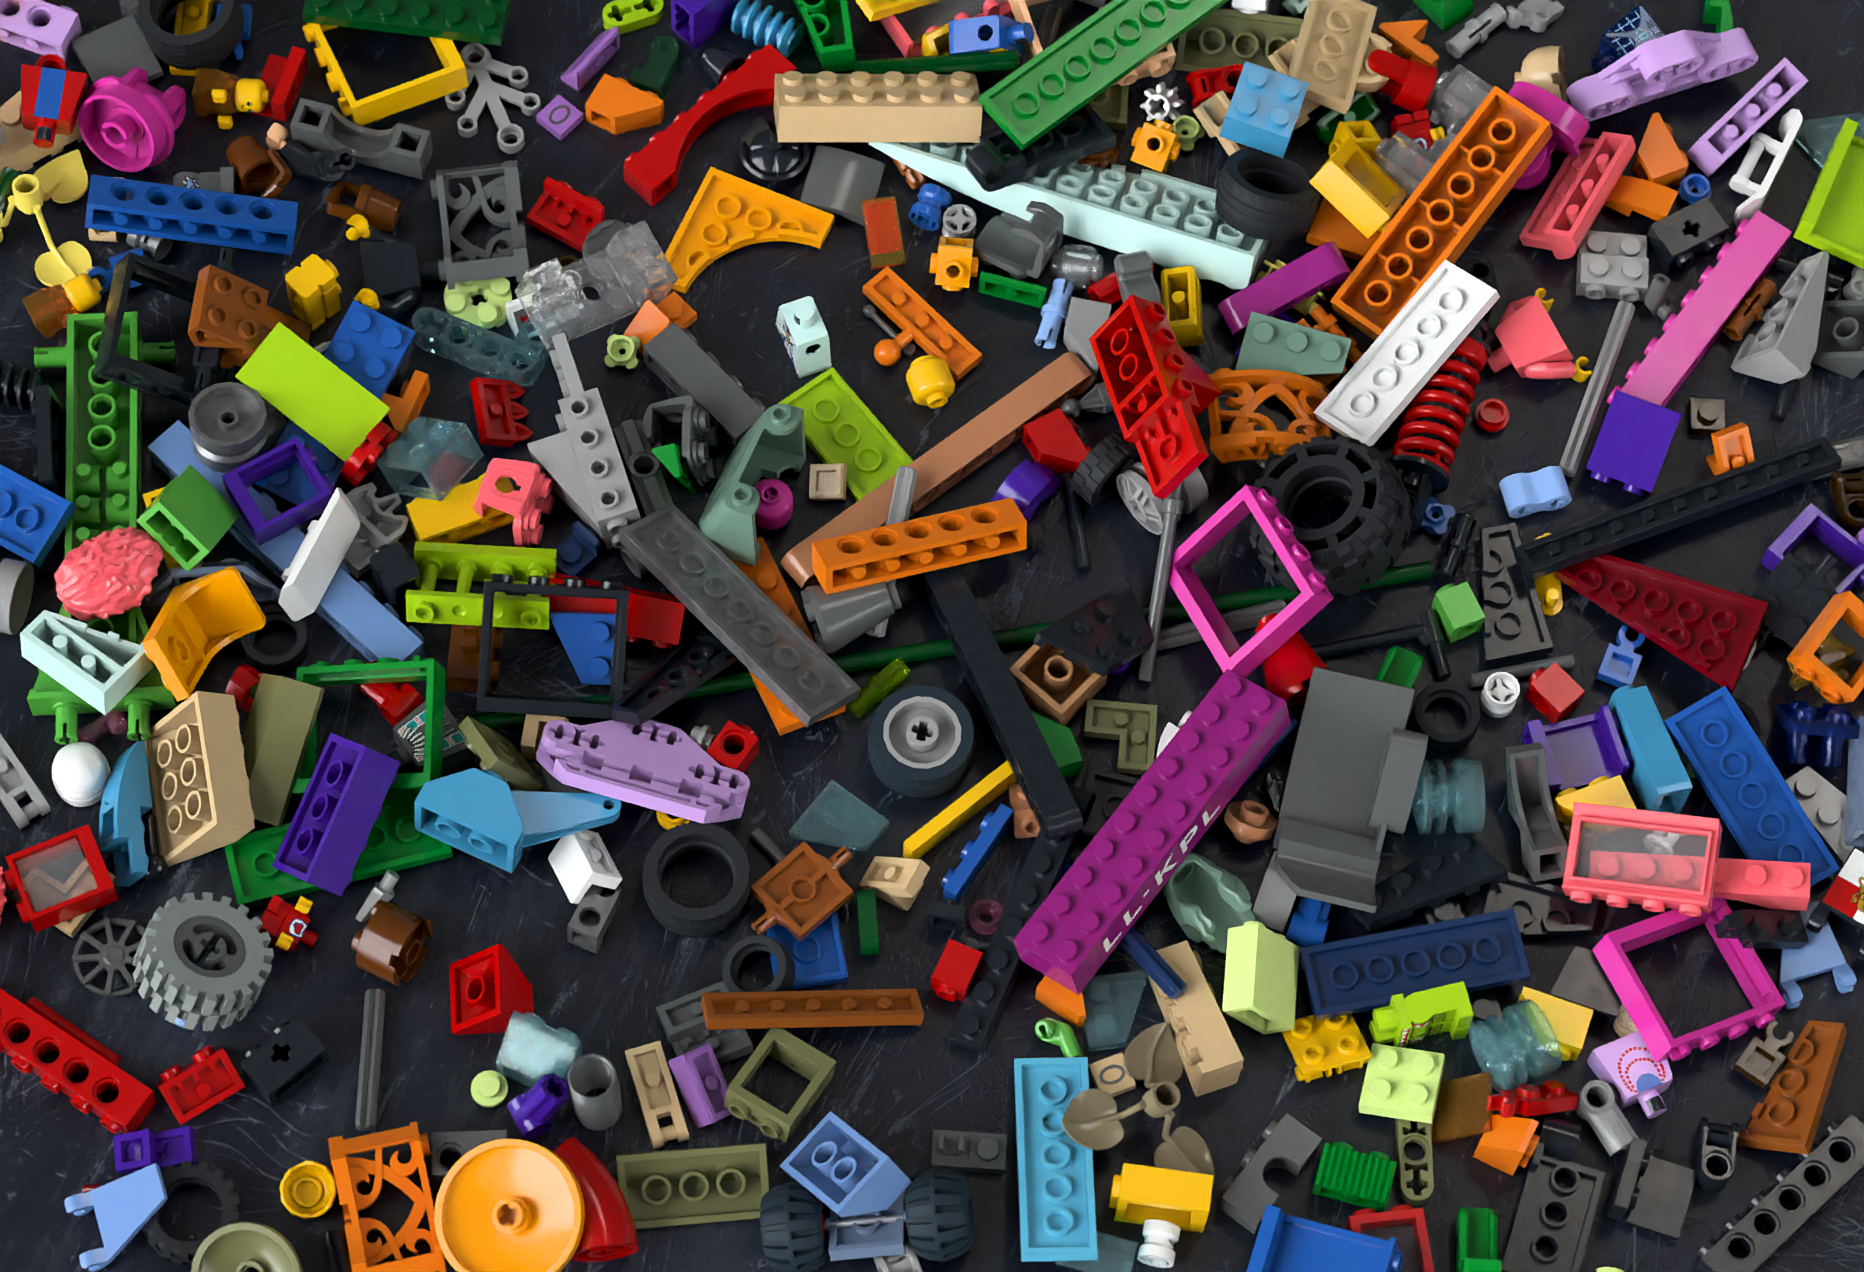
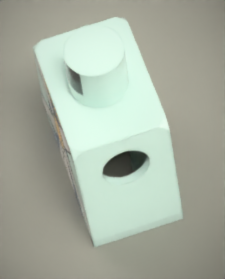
M807 296L781 305L778 309L776 326L799 379L831 368L829 335L813 298ZM812 345V350L815 352L806 353V349Z

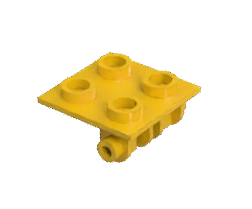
M1352 1014L1316 1021L1314 1015L1295 1019L1294 1030L1281 1032L1297 1064V1067L1294 1069L1298 1081L1305 1080L1306 1083H1309L1311 1080L1323 1077V1071L1326 1077H1331L1332 1068L1335 1069L1337 1074H1342V1069L1343 1071L1354 1068L1360 1069L1363 1068L1364 1063H1368L1369 1058H1372V1054Z

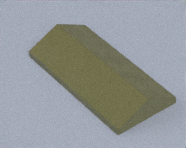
M1218 8L1179 36L1175 70L1193 72L1199 69H1212L1232 64L1244 65L1245 61L1276 71L1268 56L1290 40L1299 37L1303 19L1262 13L1247 14L1239 10Z
M262 673L241 738V742L244 745V761L246 774L250 782L249 793L252 809L255 813V821L282 828L325 689L287 677Z
M765 1142L616 1155L618 1185L628 1203L636 1229L760 1218L761 1200L764 1194L769 1191Z

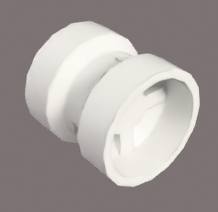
M1496 672L1487 678L1480 696L1481 708L1487 715L1494 718H1502L1512 712L1520 693V685L1517 679L1507 672Z
M1146 1220L1142 1232L1146 1239L1144 1244L1139 1247L1137 1259L1144 1264L1154 1267H1173L1176 1255L1173 1250V1244L1179 1240L1180 1227L1163 1220Z

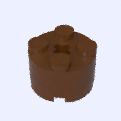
M378 900L372 908L370 920L365 929H360L352 941L351 948L357 951V966L398 987L402 986L400 981L409 982L426 958L429 949L424 947L423 944L426 936L432 938L433 923L431 920L393 902Z

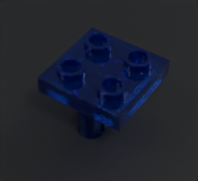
M1788 700L1787 704H1777L1775 718L1787 732L1783 760L1794 763L1795 760H1797L1798 764L1806 763L1808 735H1819L1823 737L1818 763L1824 766H1830V763H1832L1833 767H1840L1844 738L1858 739L1860 724L1848 710H1844L1845 706L1840 704L1823 703V708L1809 707V703L1802 700Z

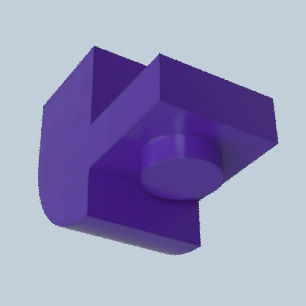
M1026 459L1008 475L991 502L1012 497L1028 523L1040 502L1057 493L1063 481L1054 475L1050 467L1037 461L1031 463Z

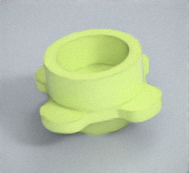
M1181 115L1173 122L1174 128L1172 132L1180 134L1178 142L1182 143L1181 149L1183 151H1191L1196 140L1202 138L1205 134L1204 127L1199 125L1197 120L1191 116Z
M614 334L607 339L608 355L605 356L604 361L608 367L614 368L618 365L625 366L627 369H634L638 365L636 354L637 349L641 346V342L636 336L629 338L625 335ZM625 349V354L621 355L619 353L620 350Z

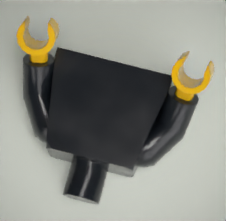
M355 214L347 220L348 225L354 226L346 231L347 238L354 241L361 236L363 241L359 242L365 288L359 291L354 298L355 301L363 302V305L382 315L399 317L423 299L420 282L440 279L438 259L417 261L414 243L404 241L368 226L367 219L360 214Z

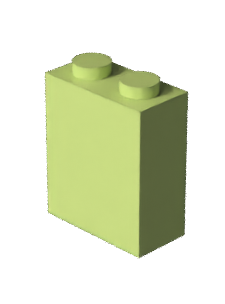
M1247 921L1243 923V926L1228 928L1222 1011L1262 1034L1294 1030L1300 947L1286 940L1284 935L1269 930L1265 927V924L1258 921Z

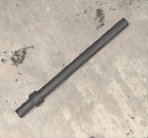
M1184 481L1167 498L1163 499L1161 512L1165 514L1147 625L1154 642L1150 649L1142 654L1138 680L1152 682L1178 516L1183 514L1184 501L1181 498Z

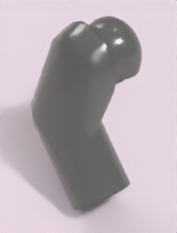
M1656 274L1645 295L1644 302L1652 315L1655 317L1659 316L1663 321H1667L1669 316L1676 312L1675 306L1669 303V299L1665 295L1670 279L1663 274Z

